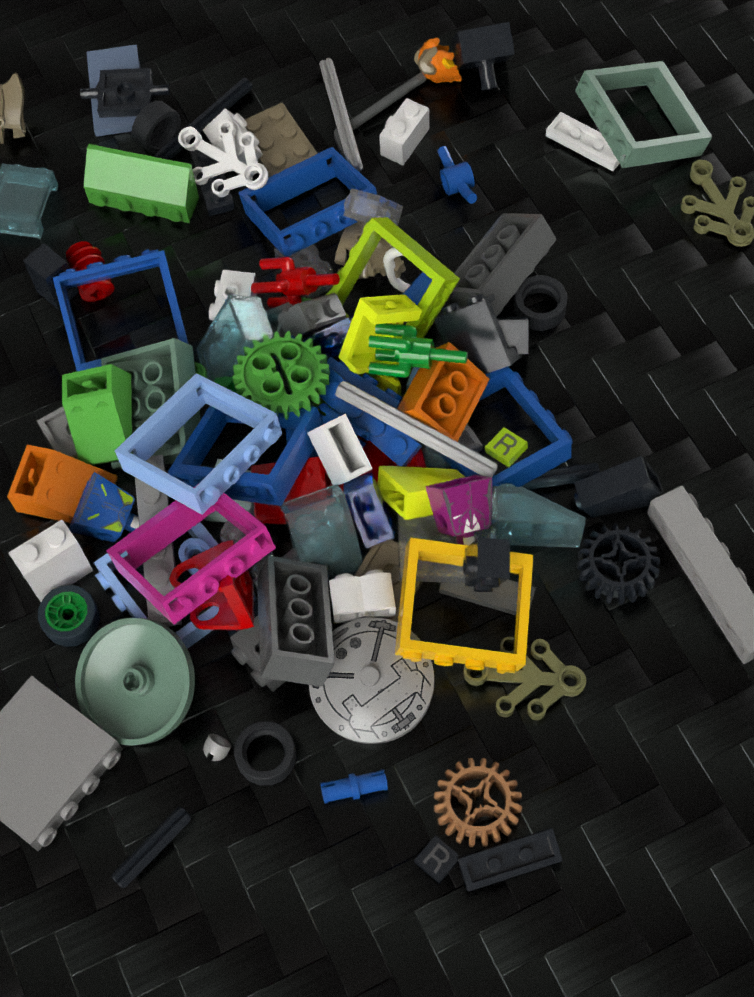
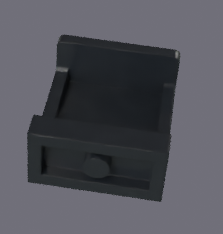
M479 293L466 299L468 304L460 307L458 302L443 307V313L434 319L444 344L450 342L459 351L468 352L467 358L484 374L511 366L520 358L516 347L509 349L491 305V302L496 300L494 294L484 297L483 293Z

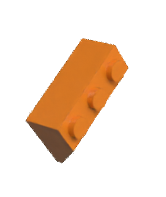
M450 342L436 347V349L459 351ZM468 358L466 364L432 360L430 369H418L397 409L458 442L490 379Z

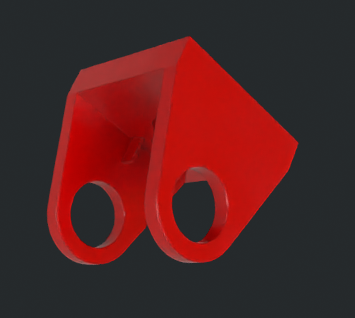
M234 541L222 542L178 564L172 570L169 577L172 587L175 589L181 584L178 582V578L184 571L192 568L202 569L234 545ZM248 570L236 579L227 575L218 582L219 588L217 593L190 613V620L193 625L202 630H243L254 627V584ZM209 606L219 607L217 615L212 619L205 621L198 619V615L203 609Z

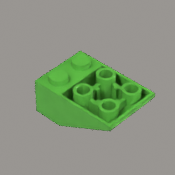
M109 364L62 375V404L78 459L90 465L118 461L115 450L132 434L131 374Z

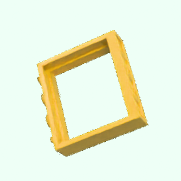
M410 538L405 547L395 655H401L404 659H411V662H420L422 658L434 660V664L440 666H452L453 663L465 664V668L470 670H484V667L497 668L496 672L501 674L505 672L515 673V671H519L526 665L533 555L510 552V573L519 574L513 654L410 640L418 560L463 566L465 548L468 546Z

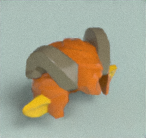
M439 38L427 40L416 51L414 61L427 79L436 83L462 81V76L457 69L458 67L453 62L455 55L453 52H448L449 46L438 45L440 42Z

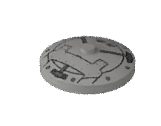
M369 617L356 619L332 631L335 664L323 686L309 685L311 700L320 718L331 730L350 741L362 744H381L396 740L410 732L422 720L431 704L435 686L431 659L422 658L420 662H411V659H404L401 655H395L398 623L395 621ZM411 631L410 640L421 641V640Z

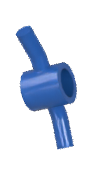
M440 147L437 152L444 166V169L440 170V178L446 194L452 195L459 192L470 204L475 203L477 195L470 189L475 186L470 165L466 161L455 165L447 147Z

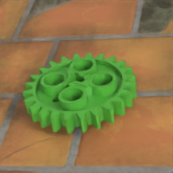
M275 331L273 339L263 334L264 342L260 343L253 339V349L246 346L243 347L245 356L237 355L238 365H233V382L237 394L275 412L277 416L279 413H283L285 420H288L289 412H294L297 417H300L301 408L310 412V402L320 404L319 395H326V385L330 384L329 364H327L326 354H321V347L319 345L313 347L311 338L303 342L302 334L299 333L293 339L291 338L290 331H287L284 338H280L278 331ZM271 356H276L281 373L287 380V386L292 393L291 395L286 393L281 375L276 371V365ZM301 380L305 381L303 383H296L297 381Z

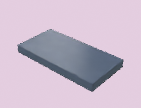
M137 44L87 52L90 88H96L99 82L100 70L140 68ZM97 98L91 99L96 137L132 131V126L137 116L99 118Z

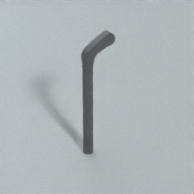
M422 72L418 73L406 83L350 120L352 130L354 131L424 83L427 78ZM336 128L334 130V139L340 154L345 158L338 129Z

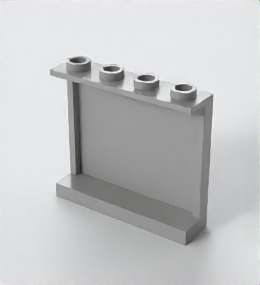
M33 676L24 683L0 711V821L39 851L54 840L57 828L64 820H69L76 813L79 806L78 803L85 794L89 795L96 789L100 782V776L106 769H111L118 762L121 756L120 752L123 749L117 740Z

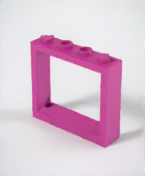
M223 493L218 501L211 505L203 515L175 500L106 551L118 572L175 625L216 594L219 588V581L227 575L236 579L276 547L266 526ZM215 510L246 535L165 596L135 570ZM126 551L128 555L122 558L120 555Z

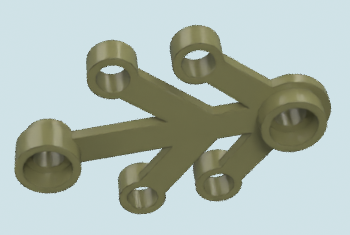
M702 159L695 161L691 166L690 178L695 184L702 185L713 203L699 200L693 195H686L682 199L681 210L687 214H692L697 210L723 218L726 224L711 220L706 215H700L695 219L694 230L697 233L706 234L712 231L727 236L728 241L735 246L749 245L754 239V229L750 223L754 215V207H748L747 205L751 204L754 206V197L749 196L744 199L741 207L743 213L740 220L734 214L739 195L744 192L746 187L745 179L737 176L730 180L729 194L725 200L711 179L713 172L712 164ZM699 223H704L707 226H701Z
M514 637L503 638L500 642V652L513 654L514 650L507 651L503 646L507 643L514 645ZM537 639L532 643L531 655L536 660H544L554 673L542 672L527 655L526 665L521 668L522 670L515 671V673L505 672L501 674L496 672L497 668L484 667V670H479L482 673L481 677L473 678L470 675L473 670L465 668L464 665V678L471 685L479 686L485 683V681L521 684L509 695L502 696L497 700L496 712L501 717L511 716L514 713L515 706L540 685L553 687L540 699H533L529 702L527 714L533 720L542 719L546 714L547 708L563 695L569 697L577 696L582 693L586 686L584 672L573 665L565 666L550 650L549 643L543 639ZM536 646H543L546 652L539 654L534 648ZM566 678H573L576 684L568 686L564 680ZM506 702L510 704L511 709L503 711L499 705ZM539 705L543 711L536 714L532 712L531 707Z

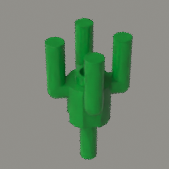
M391 323L376 324L375 334L401 336L402 338L373 335L369 337V347L377 348L375 360L399 363V365L370 362L369 374L405 378L410 375L411 367L430 369L432 360L467 363L468 352L434 348L433 339L416 337L417 329L414 326Z

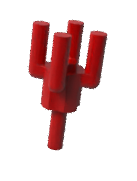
M291 257L264 258L259 262L262 270L282 269V272L276 275V281L252 283L251 291L254 294L283 292L286 295L269 297L267 300L269 308H276L287 302L294 306L302 302L301 295H309L312 292H316L318 286L338 285L340 278L337 273L316 275V271L312 267L295 268L294 260Z

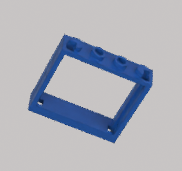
M333 147L269 177L267 183L260 189L252 190L246 188L238 192L246 215L284 257H288L381 211L376 187ZM331 158V164L327 165L326 160ZM334 177H337L354 194L281 231L264 213ZM255 195L256 200L253 201L250 197ZM288 234L291 235V237L288 239L284 238V236Z
M148 249L142 252V256L131 258L130 255H124L115 258L113 263L103 265V262H95L87 265L85 270L67 269L66 272L59 273V276L53 277L77 371L100 367L102 364L101 359L90 362L85 361L67 289L160 266L178 340L189 344L164 250L149 251Z
M509 367L485 374L490 380L479 401L505 387L552 444L493 476L492 503L571 459V444L573 441L570 434L565 429L561 430L556 424L555 417L551 411L545 410L540 405L535 392L529 391L524 386L519 373L513 372ZM439 453L451 469H457L465 477L479 475Z
M209 406L168 470V473L189 486L195 487L214 469L200 465L226 423H245ZM311 406L310 412L301 408L300 417H297L294 412H289L288 420H285L283 413H279L277 417L280 427L296 430L270 474L244 472L238 481L231 485L224 493L233 500L282 506L314 449L307 432L323 425L317 407Z

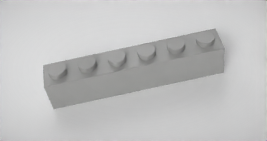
M683 485L651 500L647 512L736 654L743 664L753 660L754 593H752L747 585L744 572L739 567H735L730 559V552L723 542L718 541L714 534L712 523L708 518H703L698 510L695 497L691 493L688 494Z

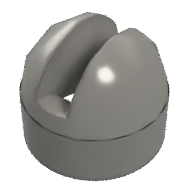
M209 734L204 743L203 750L206 757L210 754L214 755L212 761H220L226 757L232 745L222 736Z

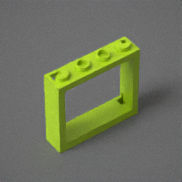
M388 217L371 218L365 224L363 234L358 243L350 250V257L345 266L337 273L340 278L339 284L333 285L326 295L335 293L343 306L381 238H384L432 279L417 305L422 310L419 320L407 321L406 325L416 327L417 338H424L460 278ZM346 313V319L335 324V326L347 335L352 318Z

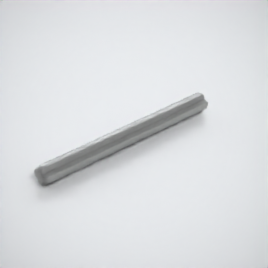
M327 58L326 60H321L319 65L345 158L360 172L363 169L337 74L332 59Z
M342 381L338 385L335 393L338 398L481 476L492 478L498 465L492 460L346 381Z

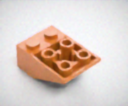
M27 445L7 497L16 512L71 523L86 483L93 473L99 474L113 484H116L118 477L115 474L56 450Z

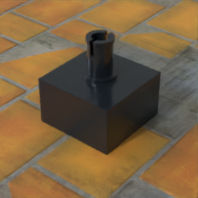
M506 22L458 31L451 39L457 69L460 71L478 68L481 90L486 91L497 88L493 64L506 62L515 54L510 23Z

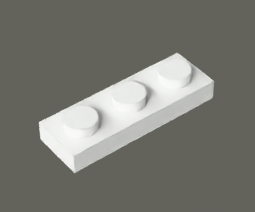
M562 112L557 115L546 129V137L611 171H614L619 165V161L600 132Z

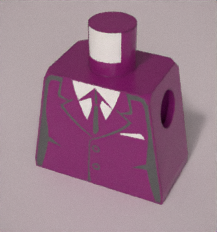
M471 475L426 486L437 530L442 534L456 536L457 544L469 546L475 541V531L490 527L492 508L491 477Z

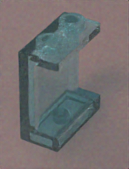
M2 163L0 168L1 233L35 238L42 237L44 229L40 219L50 191H57L58 183L52 170Z

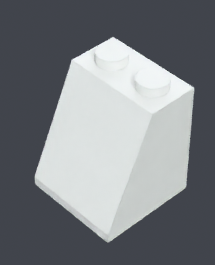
M63 520L58 521L9 552V555L40 602L51 590L60 586L72 585L93 571L79 543Z

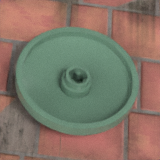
M145 618L120 619L101 628L84 647L77 664L75 676L76 696L82 714L121 745L149 744L170 734L186 716L193 699L195 687L194 666L183 641L169 627L155 620Z

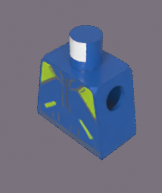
M93 473L86 483L68 529L72 533L115 542L121 536L123 530L133 532L140 527L139 516L130 513L135 498L99 474Z

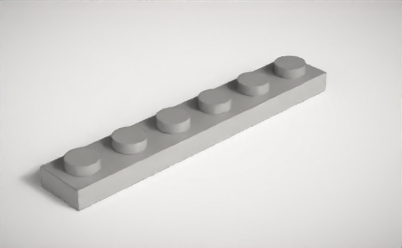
M163 455L151 456L146 461L166 472ZM135 477L139 526H141L169 506L168 495ZM173 542L143 563L144 578L163 596L174 589L169 580L172 570L176 567ZM147 600L148 619L160 622L167 627L182 625V620L173 625Z

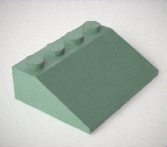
M175 338L101 358L102 366L112 364L131 374L132 434L195 375L193 346ZM200 410L152 456L163 455L165 464L174 463L201 420ZM119 460L111 462L112 470L122 469Z

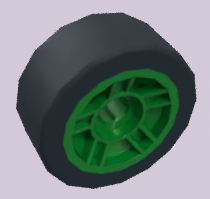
M65 585L51 590L42 599L38 608V621L46 636L55 644L65 647L77 646L88 641L96 632L100 623V612L94 599L84 588L75 585ZM74 614V616L69 620H66L64 617L65 615L69 616Z

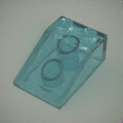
M228 295L196 349L200 364L207 371V379L214 382L215 378L233 377V365H238L237 355L245 356L244 346L253 349L252 340L255 339L260 343L264 342L263 334H266L270 339L274 338L266 311L259 297Z
M338 484L284 502L280 506L298 561L326 565L328 580L334 579L337 575L359 569L363 560L345 494Z
M512 484L492 486L490 538L510 539V545L580 548L585 517L524 487H516Z

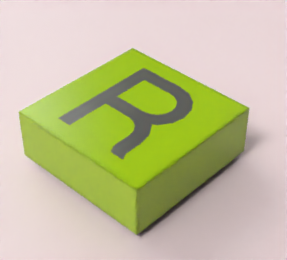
M503 427L485 446V453L509 468L528 448V442Z

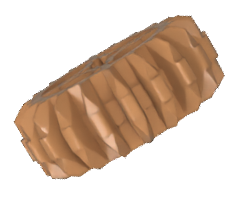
M473 758L468 759V768H464L462 763L457 762L455 765L457 774L447 769L445 776L449 781L440 779L438 787L443 791L434 793V799L441 802L434 805V812L444 813L438 818L439 825L450 823L445 833L450 836L455 831H458L456 838L458 843H461L465 836L470 837L469 847L475 846L476 838L481 839L482 847H487L489 836H491L496 844L500 843L501 838L498 831L509 836L511 829L507 824L516 826L519 819L514 814L521 813L522 806L514 803L521 800L522 797L521 792L512 791L517 787V781L510 780L506 782L510 772L506 769L500 774L497 773L499 763L497 762L492 764L491 769L487 768V760L485 758L481 759L480 766H475ZM468 780H482L475 788L458 787ZM492 784L501 792L504 798L505 809L498 807V803L489 796ZM484 791V807L480 804V808H475L472 814V798L476 801V797H480ZM452 796L458 798V802L467 809L463 821L456 816L451 807L450 800ZM480 817L498 818L495 822L486 826H472Z

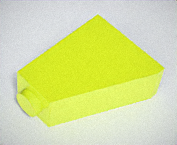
M379 466L376 493L405 520L432 516L433 512L426 486L465 476L457 469Z

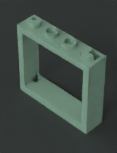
M663 61L586 70L575 90L622 168L701 156L712 139V135ZM647 85L679 136L636 142L605 91Z

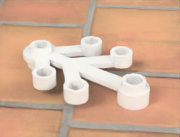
M222 121L218 126V132L223 138L225 152L202 140L201 134L195 128L186 127L181 130L178 140L186 150H199L219 162L203 168L195 167L193 174L196 184L204 185L210 177L232 170L241 175L227 180L216 179L212 183V191L218 197H225L230 190L246 185L249 189L257 190L267 183L268 171L264 165L258 163L255 151L258 141L252 133L245 132L239 139V143L245 151L246 165L238 160L234 140L236 127L230 121ZM228 126H231L230 131L228 133H224V129ZM196 137L195 141L192 144H189L190 140ZM248 138H252L251 143L249 145H245V141ZM203 172L202 178L197 180V175ZM259 173V177L253 181L254 174ZM224 184V189L218 192V187Z

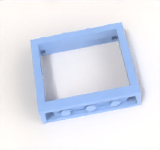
M196 373L115 450V453L123 471L203 515L282 435V431L275 412ZM205 404L253 427L254 429L195 488L146 462Z
M201 522L188 530L193 538L202 539L211 548L218 545ZM125 551V552H123L120 556H121L122 558H124V557H126L128 554H127V552ZM108 553L95 561L94 564L99 571L95 577L104 590L110 587L115 595L111 598L121 612L127 610L132 618L147 619L114 575L113 571L117 568ZM212 606L198 616V619L201 621L212 619L217 615L219 607ZM190 622L177 631L176 634L188 649L213 630L198 629Z

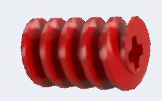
M87 241L77 242L66 251L65 256L69 262L70 269L80 271L87 269L86 266L91 263L103 262V265L105 264L103 257H101L100 249L92 246ZM111 278L77 286L81 298L87 302L104 299L110 296L115 289Z

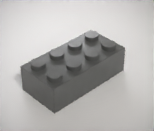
M502 213L455 271L454 274L460 280L447 299L449 304L458 302L460 307L468 304L466 299L479 293H483L484 297L494 294L496 300L491 302L495 315H499L503 307L517 293L521 284L534 271L535 266L549 252L550 247L557 240L543 215Z
M267 556L257 578L261 678L323 686L335 664L327 566Z

